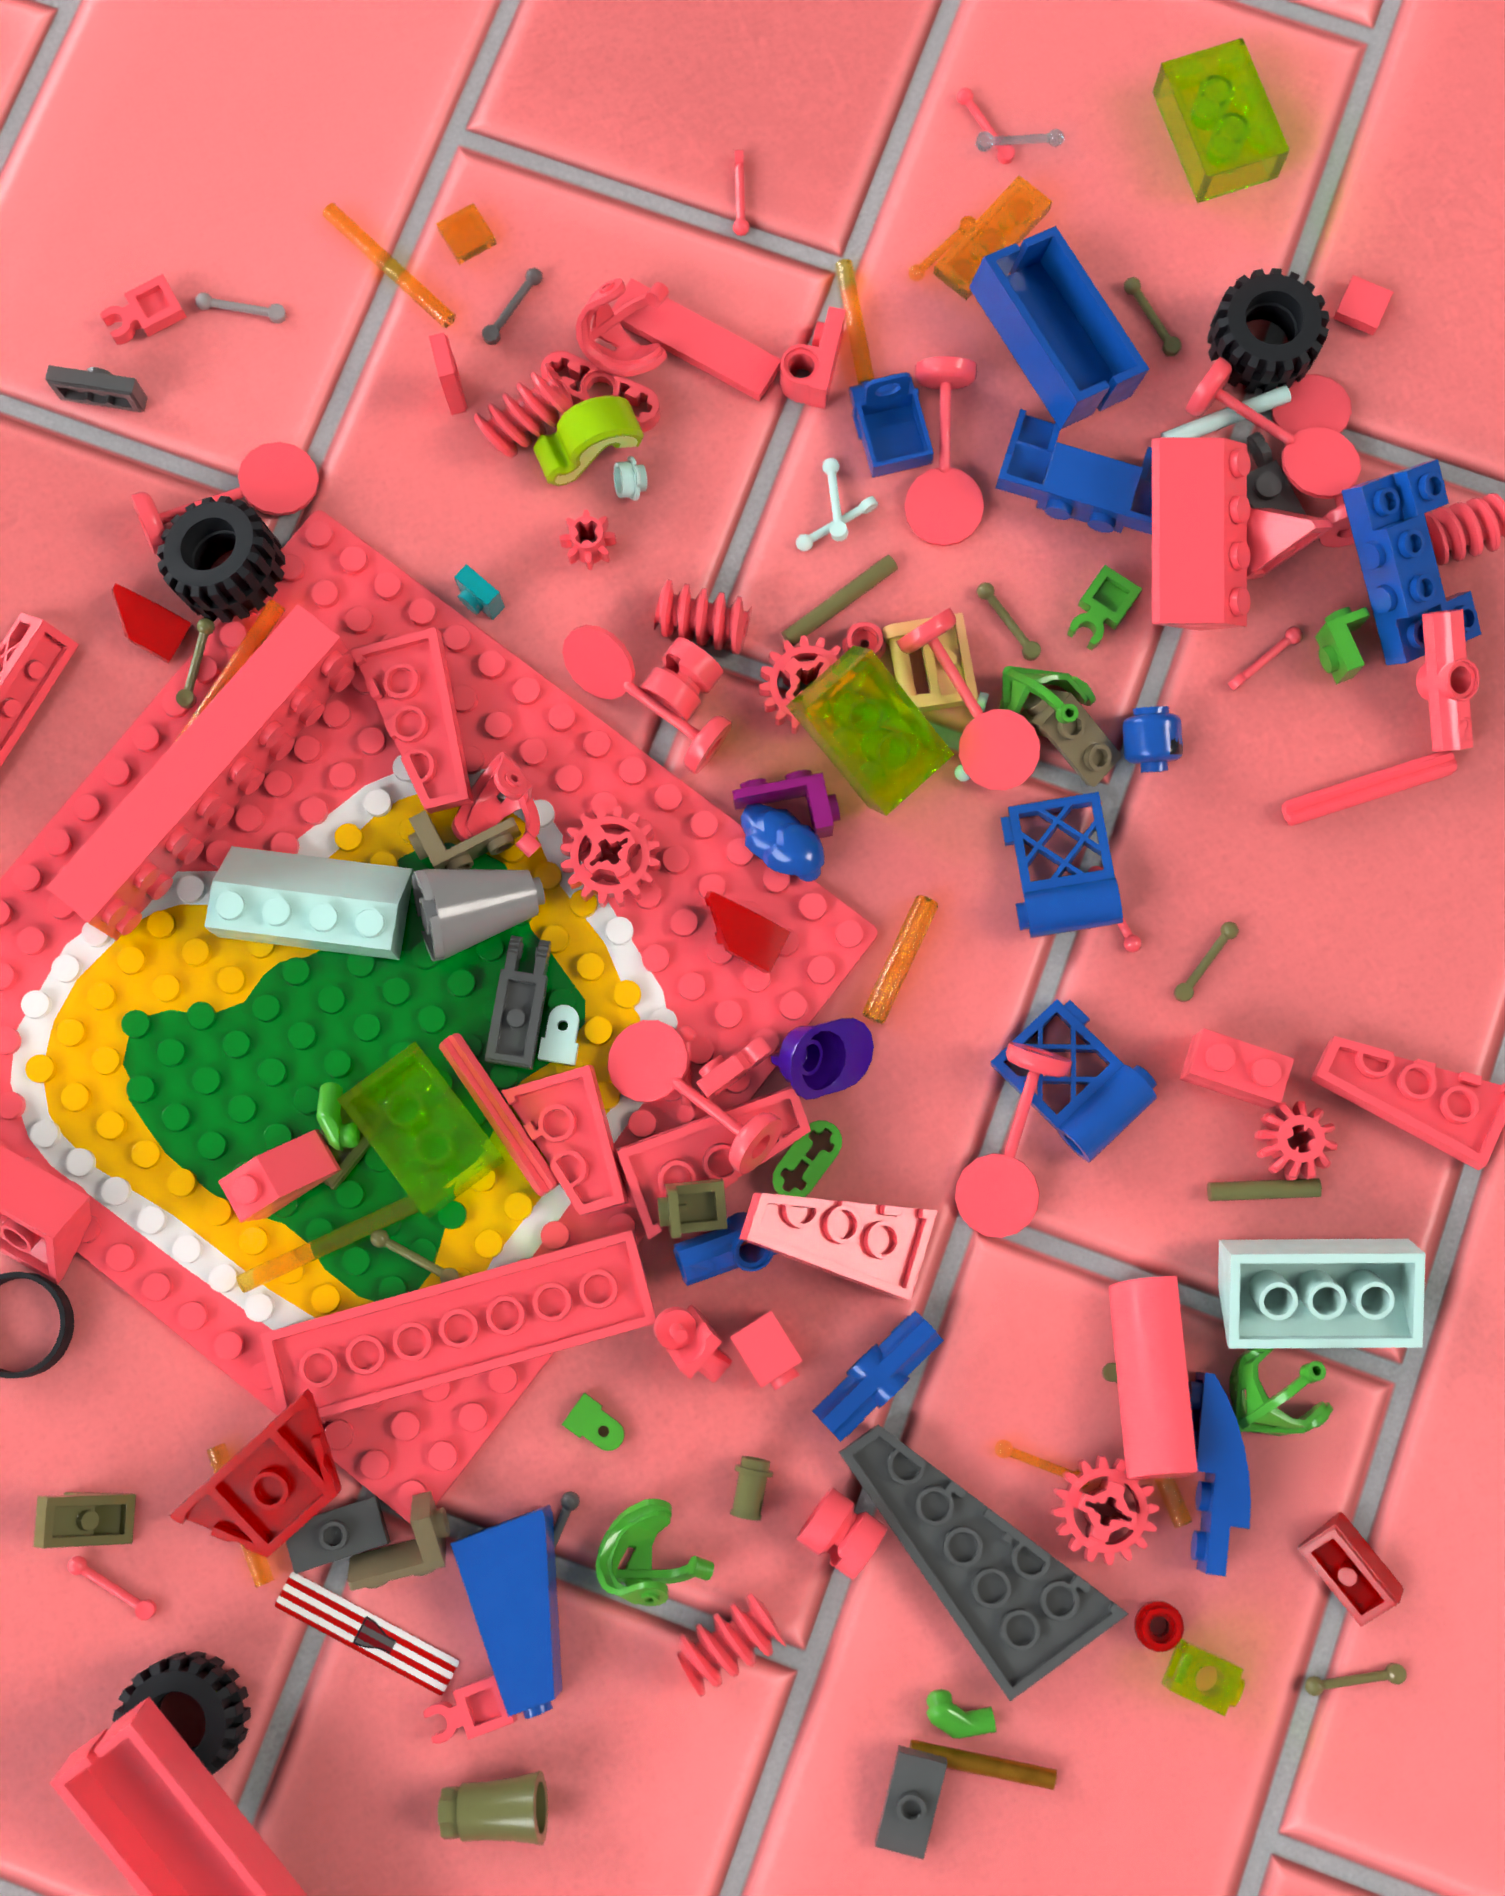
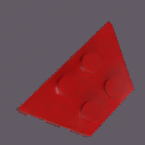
M309 1389L305 1390L169 1516L181 1524L188 1520L212 1530L211 1536L227 1542H239L247 1550L268 1558L333 1500L341 1491L342 1486L313 1394Z

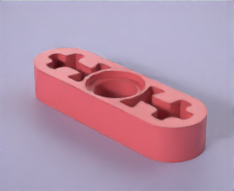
M566 351L553 352L543 360L541 376L544 380L548 378L545 363H548L556 372H561L563 367L568 368L571 378L562 376L561 380L567 387L574 405L590 399L591 397L588 395L590 387L595 383L604 382L613 388L611 396L621 397V392H625V399L629 401L630 405L638 407L642 402L647 403L649 413L642 411L638 417L636 416L643 432L651 430L658 423L660 418L659 399L650 388L623 376L603 371L593 363ZM576 381L580 382V391H577Z

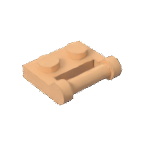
M963 613L954 614L956 617L955 626L939 636L938 639L974 698L978 701V692ZM931 618L894 623L882 629L884 642L889 645L899 696V699L895 701L899 717H910L926 711L965 705L928 644L923 646L921 651L929 693L916 695L909 654L903 653L896 641Z

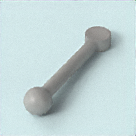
M200 293L195 298L196 306L201 310H208L213 307L267 316L276 324H280L286 319L285 309L280 304H273L267 308L214 299L207 293Z

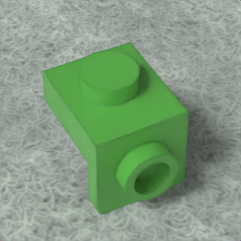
M1345 607L1331 613L1325 618L1326 623L1315 636L1320 647L1318 654L1321 665L1327 673H1332L1336 684L1354 678L1365 665L1350 632L1359 629L1370 617L1367 607L1354 612L1351 611L1350 607Z

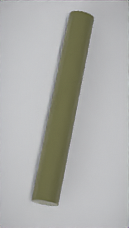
M886 555L781 633L784 640H788L793 646L800 642L801 636L806 635L807 637L898 570L896 562L890 555Z

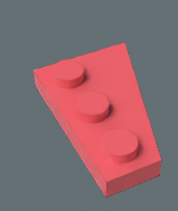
M586 1065L501 1091L509 1105L513 1106L524 1123L523 1127L532 1141L536 1142L550 1164L549 1168L579 1215H587L629 1203L594 1066Z

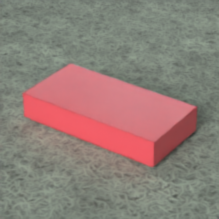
M444 332L431 335L429 339L451 415L466 412L468 407L448 336Z

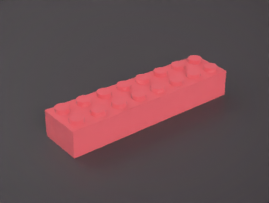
M297 604L46 888L86 922L117 941L121 935L131 933L142 919L141 912L153 899H160L173 884L172 877L184 864L192 863L200 855L204 848L203 842L212 831L223 828L230 821L234 814L233 807L245 794L250 795L259 788L265 777L264 772L275 760L280 761L288 755L295 744L294 738L305 725L309 727L321 717L325 709L324 704L335 691H343L350 684L355 675L354 670L357 664L348 652L341 637L300 604Z
M150 1697L116 1720L109 1730L104 1729L74 1751L50 1782L51 1786L140 1896H308Z

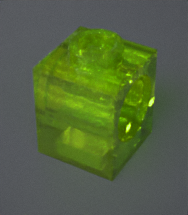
M1182 1638L1174 1649L1161 1684L1184 1698L1226 1716L1229 1706L1234 1708L1242 1696L1245 1680L1241 1678L1244 1669L1234 1662ZM1214 1666L1217 1671L1215 1685L1209 1690H1198L1196 1686L1197 1673L1203 1667Z

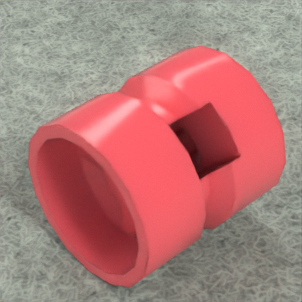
M677 637L662 656L663 668H653L639 688L687 722L701 704L699 694H706L711 691L723 675V669L711 655L698 645L685 638Z
M831 1487L803 1525L796 1540L817 1555L826 1552L830 1554V1564L853 1580L876 1551L888 1527L866 1511L856 1514L854 1512V1502Z

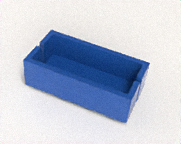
M1056 226L1024 239L1020 248L1015 243L983 257L969 288L1060 430L1093 415L1096 408L1100 412L1133 395L1149 371V367Z

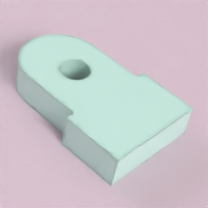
M559 1005L550 1012L545 1038L541 1037L538 1053L539 1061L570 1066L576 1065L579 1044L576 1043L580 1019L573 1007ZM561 1022L568 1023V1027L564 1031L558 1029Z

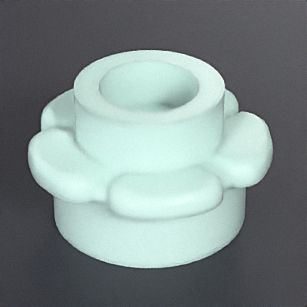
M629 456L627 461L615 463L613 473L614 486L619 498L630 497L633 501H637L640 497V492L647 490V473L643 464L636 465L637 462L632 456Z

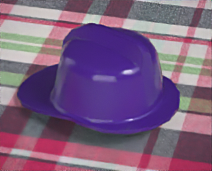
M841 1018L818 1025L799 1026L787 1034L779 1052L771 1056V1062L779 1067L784 1079L791 1083L798 1096L806 1100L817 1099L857 1084L866 1074L873 1056L874 1044L872 1034L865 1023L855 1018Z

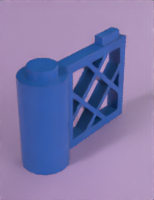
M1099 792L1008 807L1009 816L1001 818L1005 846H1015L1024 902L1016 903L1020 931L1029 929L1030 938L1123 923L1120 893L1114 874ZM1091 807L1094 821L1084 834L1063 822L1071 810ZM1060 812L1057 817L1051 813ZM1040 816L1051 825L1037 842L1022 832L1020 818ZM1057 829L1078 841L1065 859L1044 847ZM1095 831L1098 844L1090 839ZM1024 844L1032 848L1027 857ZM1086 846L1101 856L1103 870L1084 873L1071 863L1081 849ZM1038 854L1059 866L1050 879L1030 881L1028 867ZM1065 871L1071 874L1061 877Z
M1056 999L1012 1042L1033 1046L1049 1052H1070V1060L1072 1061L1070 1077H1052L1040 1074L1037 1083V1094L1034 1093L1031 1106L1058 1131L1061 1138L1078 1156L1089 1163L1157 1099V1095L1153 1090L1157 1083L1141 1066L1136 1065L1132 1069L1124 1065L1085 1027L1090 1019L1071 1000L1063 1005ZM1056 1015L1070 1028V1044H1043V1027ZM1038 1033L1037 1044H1026ZM1076 1035L1087 1045H1076ZM1006 1047L991 1061V1066L1022 1095L1027 1076H1018L1005 1064L1008 1061ZM1076 1053H1096L1108 1066L1097 1077H1076ZM1043 1084H1071V1101L1058 1114L1043 1101ZM1076 1085H1087L1076 1096Z

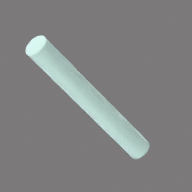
M1283 385L1242 401V403L1260 414L1291 402V393L1289 388ZM1227 407L1162 432L1161 437L1198 438L1246 418Z

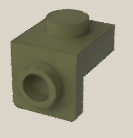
M723 1179L665 1184L666 1197L657 1198L660 1227L669 1226L672 1239L681 1238V1233L728 1229Z

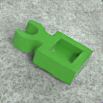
M1104 565L1078 604L1087 613H1082L1073 619L1067 635L1072 638L1079 628L1087 627L1093 633L1087 648L1090 650L1095 649L1104 635L1103 624L1105 623L1116 630L1140 595L1142 588Z

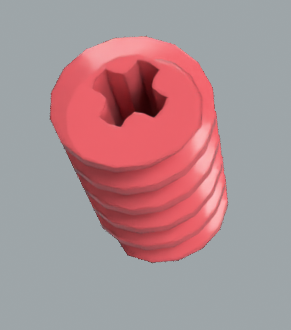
M548 363L544 364L548 378L545 380L535 372L530 374L534 386L533 389H528L520 382L516 384L519 399L515 400L507 393L501 395L505 409L500 410L493 403H489L487 407L491 416L490 420L487 421L478 413L474 414V419L487 440L498 451H501L510 458L518 454L516 443L525 448L532 444L530 432L537 437L545 435L546 427L544 422L552 427H556L560 419L558 411L563 414L573 406L567 387Z
M1490 493L1484 496L1483 499L1472 498L1466 504L1457 502L1449 508L1439 507L1433 510L1432 513H1424L1436 562L1440 566L1448 563L1449 552L1456 561H1461L1465 558L1466 548L1474 557L1482 554L1483 544L1487 550L1494 552L1500 547V536L1505 537V502L1496 493Z
M668 579L662 588L657 603L654 630L660 623L662 636L670 638L678 627L679 637L687 640L690 639L695 631L696 642L699 646H705L710 637L713 636L714 648L719 651L730 640L732 653L738 655L745 643L752 606L748 612L744 611L742 597L737 596L731 607H727L725 593L720 592L714 602L710 603L708 601L707 588H702L696 599L691 598L690 584L686 583L677 595L673 592L672 580Z
M752 1593L746 1595L749 1611L744 1612L735 1603L729 1605L732 1621L727 1622L718 1613L714 1614L715 1631L712 1633L702 1624H697V1642L693 1643L683 1633L679 1635L681 1651L677 1653L678 1659L688 1680L700 1697L705 1694L704 1678L715 1687H719L722 1684L720 1668H723L733 1677L739 1674L737 1658L743 1660L750 1667L756 1664L754 1648L757 1647L768 1657L772 1655V1637L783 1646H786L766 1606Z

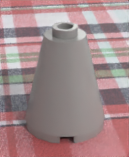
M421 869L413 871L414 874H412L417 915L422 918L425 931H422V935L432 961L445 960L537 916L539 905L545 904L542 882L539 877L532 878L529 870Z

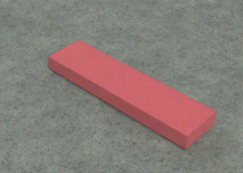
M631 278L625 287L626 291L618 298L612 307V311L614 312L632 299L646 294L650 288ZM667 297L659 307L654 308L648 305L620 321L623 328L653 344L658 343L669 353L759 402L780 370V358Z

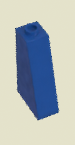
M547 1505L464 1536L451 1543L508 1717L523 1712L525 1719L543 1714L553 1708L551 1701L555 1700L562 1692L554 1523L551 1506Z

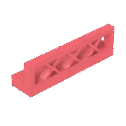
M20 613L0 644V767L79 646L78 643L45 620L24 613Z

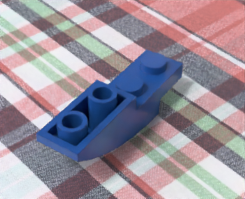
M1196 1372L1195 1381H1189L1188 1384L1197 1469L1199 1472H1205V1482L1199 1481L1196 1489V1510L1202 1511L1200 1531L1194 1530L1192 1535L1191 1559L1197 1561L1196 1569L1205 1574L1226 1577L1230 1526L1250 1529L1251 1494L1249 1470L1239 1425L1224 1389L1215 1374Z

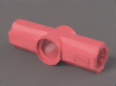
M1463 609L1423 613L1422 622L1426 662L1419 668L1416 676V686L1421 697L1429 701L1432 751L1473 748L1470 698L1478 690L1480 675L1476 665L1467 660Z

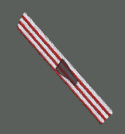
M292 1572L275 1602L276 1608L438 1695L444 1694L459 1664L457 1658L298 1573Z

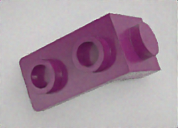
M798 770L785 775V780L767 783L766 779H753L740 784L741 789L733 790L735 810L743 809L748 804L759 803L764 805L806 796L812 828L819 838L833 836V822L840 821L836 794L827 795L823 772L812 774L811 770Z

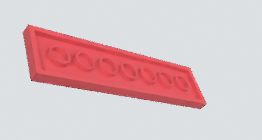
M629 1230L260 1334L278 1413L280 1414L305 1390L309 1389L313 1394L321 1419L655 1324L657 1317L634 1231Z

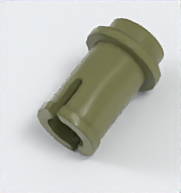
M742 1456L741 1465H735V1470L739 1472L733 1507L730 1512L732 1516L755 1521L761 1520L767 1478L773 1477V1472L769 1470L770 1461L757 1457Z

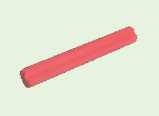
M1451 750L1439 751L1286 800L1281 806L1282 814L1288 825H1297L1452 775L1457 770V762Z
M454 1033L445 1038L439 1044V1049L535 1193L543 1196L555 1189L559 1182L549 1168V1165L464 1038L459 1033Z

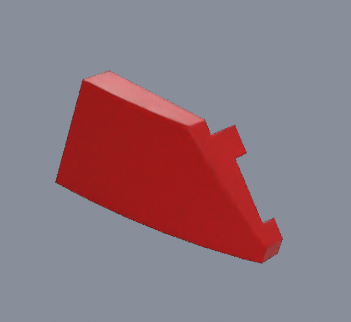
M115 583L112 588V594L116 601L125 637L128 638V641L169 664L192 623L161 605Z
M707 891L704 898L706 905L710 906L717 930L714 933L717 944H723L725 951L763 973H770L790 931L713 891Z

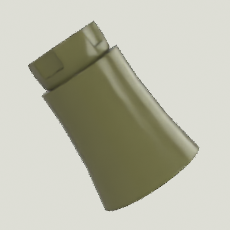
M537 1771L513 1778L462 1783L460 1787L442 1788L438 1801V1824L441 1837L443 1839L460 1838L463 1842L489 1840L543 1845L548 1826V1795L543 1772Z

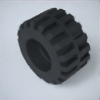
M1272 268L1270 273L1265 275L1263 269L1252 272L1250 279L1246 275L1238 278L1234 287L1230 286L1225 292L1210 325L1207 343L1212 345L1208 353L1211 361L1222 357L1231 364L1232 373L1228 383L1235 388L1238 383L1246 386L1244 392L1254 394L1256 388H1261L1263 393L1276 389L1277 386L1286 385L1288 388H1291L1295 380L1299 382L1305 377L1321 351L1329 331L1326 328L1329 322V312L1321 311L1326 303L1322 295L1314 296L1312 292L1315 286L1309 281L1305 284L1299 282V274L1291 271L1288 277L1282 275V269ZM1252 320L1273 322L1284 331L1288 342L1279 345L1264 343L1250 332L1247 322Z
M220 496L216 502L212 497L202 499L201 505L196 506L192 503L185 507L187 512L181 517L177 514L171 520L174 525L171 529L164 530L161 538L165 543L158 546L157 555L161 561L157 564L159 571L164 576L165 582L198 616L201 614L204 618H208L213 622L217 618L223 623L232 622L233 617L236 615L242 620L250 616V610L256 608L259 611L266 605L263 601L267 596L273 598L278 591L274 585L276 582L283 580L285 573L280 568L286 564L285 555L281 551L283 547L276 536L253 508H249L245 502L239 499L233 501L229 496ZM233 550L225 562L211 569L214 562L221 555Z
M196 1651L190 1655H186V1652L177 1653L149 1666V1668L138 1673L131 1680L133 1684L125 1688L119 1697L123 1705L114 1710L112 1721L115 1722L148 1697L160 1709L168 1693L182 1692L188 1694L199 1703L206 1721L205 1733L201 1743L190 1748L210 1774L213 1775L240 1750L237 1748L238 1745L246 1738L249 1729L244 1727V1723L251 1718V1707H244L243 1700L249 1695L246 1686L240 1689L236 1686L234 1681L240 1676L234 1668L228 1672L222 1669L225 1663L224 1660L217 1656L211 1660L205 1659L206 1653Z

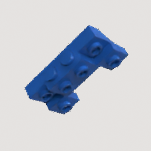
M1020 409L999 473L996 489L1038 501L1036 508L1045 510L1048 516L1059 520H1068L1070 518L1088 523L1090 528L1098 532L1110 533L1116 531L1121 533L1123 527H1127L1152 535L1151 447L1147 448L1142 466L1139 467L1058 443L1057 439L1060 428L1056 423L1027 416V411Z
M1438 459L1423 462L1342 490L1386 665L1408 663L1425 655L1423 613L1463 609L1465 640L1467 641L1481 635L1478 615L1471 591L1445 597L1424 514L1449 504Z

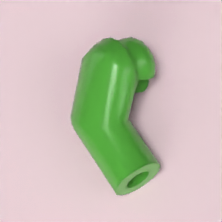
M328 1082L322 1084L319 1089L316 1119L331 1147L343 1151L344 1147L355 1148L360 1142V1131L356 1123L348 1122L343 1124L340 1114L343 1088L337 1083Z
M945 1689L934 1690L927 1696L926 1703L929 1709L926 1711L930 1722L950 1737L962 1739L996 1732L992 1707L963 1711L956 1704L952 1703V1695Z

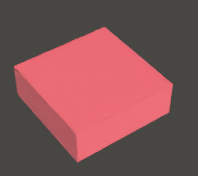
M1353 275L1333 319L1373 336L1380 324L1393 291Z

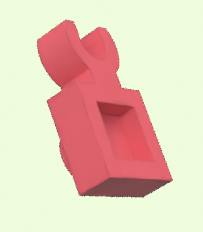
M163 274L124 293L129 303L127 306H111L100 313L107 327L115 322H122L120 328L110 332L117 345L129 342L134 337L136 330L141 327L149 337L187 317Z
M760 1035L739 1053L733 1054L726 1060L721 1055L717 1056L699 1070L702 1078L696 1082L698 1090L708 1100H713L744 1077L749 1070L772 1055L771 1048Z
M494 1674L453 1690L456 1701L455 1705L446 1701H439L429 1706L423 1712L425 1718L431 1717L434 1714H440L447 1721L446 1729L431 1737L432 1742L435 1744L448 1741L455 1735L459 1727L464 1726L469 1740L512 1724L517 1720L516 1714L508 1717Z

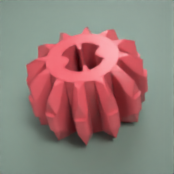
M1305 1101L1295 1102L1292 1110L1285 1102L1276 1105V1116L1266 1113L1261 1117L1262 1123L1269 1130L1256 1131L1254 1138L1258 1141L1267 1142V1147L1257 1151V1156L1260 1159L1270 1155L1274 1158L1268 1167L1270 1173H1277L1284 1167V1175L1287 1181L1296 1180L1300 1172L1308 1180L1316 1177L1315 1166L1325 1169L1331 1165V1161L1324 1152L1337 1150L1338 1144L1332 1140H1326L1325 1134L1333 1132L1335 1125L1328 1123L1321 1126L1318 1123L1323 1117L1324 1111L1322 1109L1316 1108L1307 1115ZM1300 1133L1304 1143L1291 1148L1287 1139Z

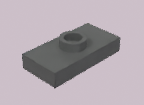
M48 365L45 380L60 400L136 412L145 411L148 397L135 378L113 375L109 371L97 367H89L87 371Z
M377 1496L315 1515L286 1541L294 1573L297 1574L390 1543V1538Z
M898 1746L875 1838V1847L924 1859L947 1768L946 1757Z

